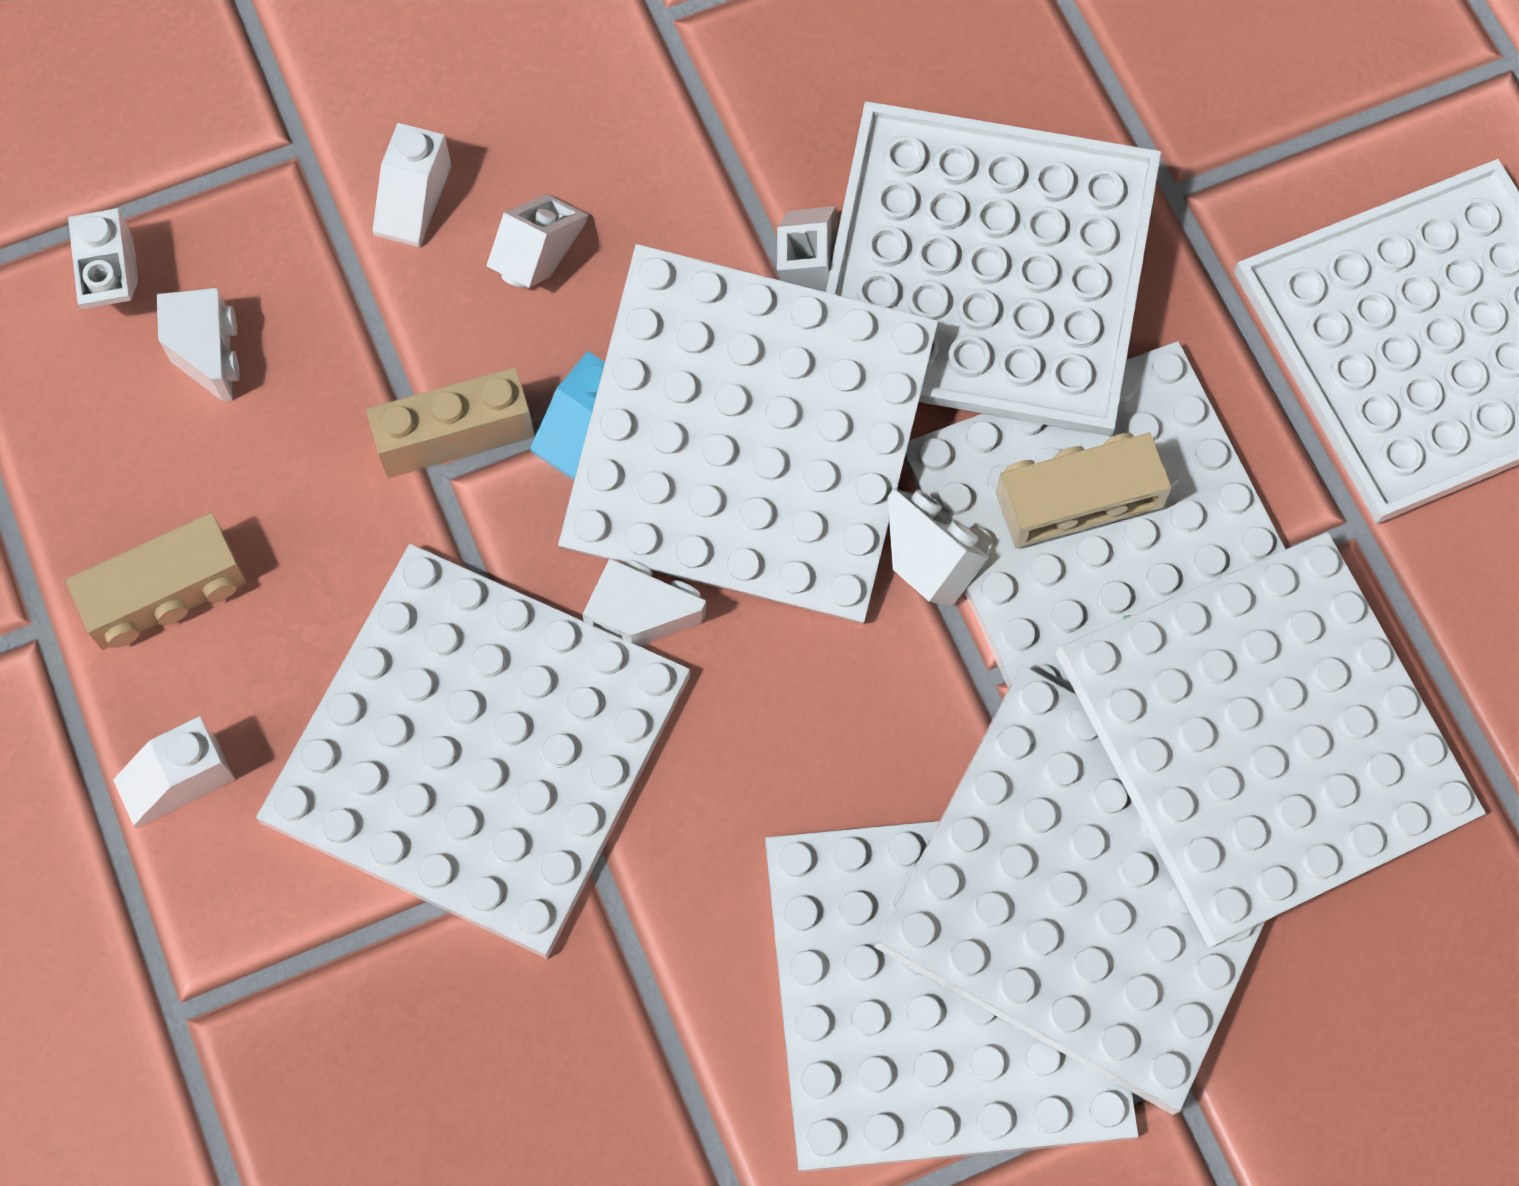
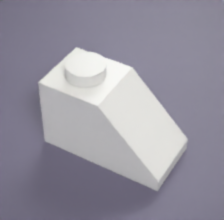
M397 123L381 163L372 230L374 236L421 247L452 167L444 134Z
M548 194L504 212L486 266L502 274L501 277L505 282L521 288H530L550 278L586 224L588 214Z
M199 716L149 740L113 781L133 826L139 828L235 781V778L215 735Z

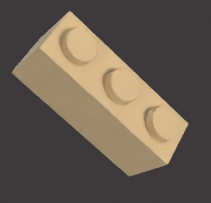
M516 367L366 408L377 452L387 478L535 437L529 409Z
M1151 432L1133 436L1132 433H1122L1109 438L1103 445L1084 450L1082 446H1074L1062 450L1053 459L1035 463L1033 460L1016 462L1007 467L1005 472L1000 473L996 496L1016 549L1161 509L1164 507L1172 487Z
M212 512L65 579L88 634L102 650L108 647L117 648L128 645L138 638L139 633L158 624L168 625L184 618L188 610L207 601H222L233 595L237 587L247 583L229 542Z

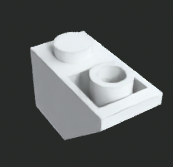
M836 206L787 211L777 227V272L781 281L826 291L838 234V211Z
M119 209L68 217L77 303L80 310L131 301L139 281L134 238Z
M218 288L157 294L158 340L170 362L221 401L233 400L232 381H239L240 377L237 354L235 351H230V336H237V319L234 307L225 305Z
M893 488L888 495L893 570L929 602L952 607L989 556L975 545L979 539L975 533L958 521L953 520L950 524L939 514L942 506L930 495L919 489L912 494Z
M609 559L582 615L585 624L602 629L631 644L642 646L702 624L706 615V601L699 598L701 594L698 590L686 583L672 581L671 585L653 578V572L638 562L629 560L628 563L621 564Z

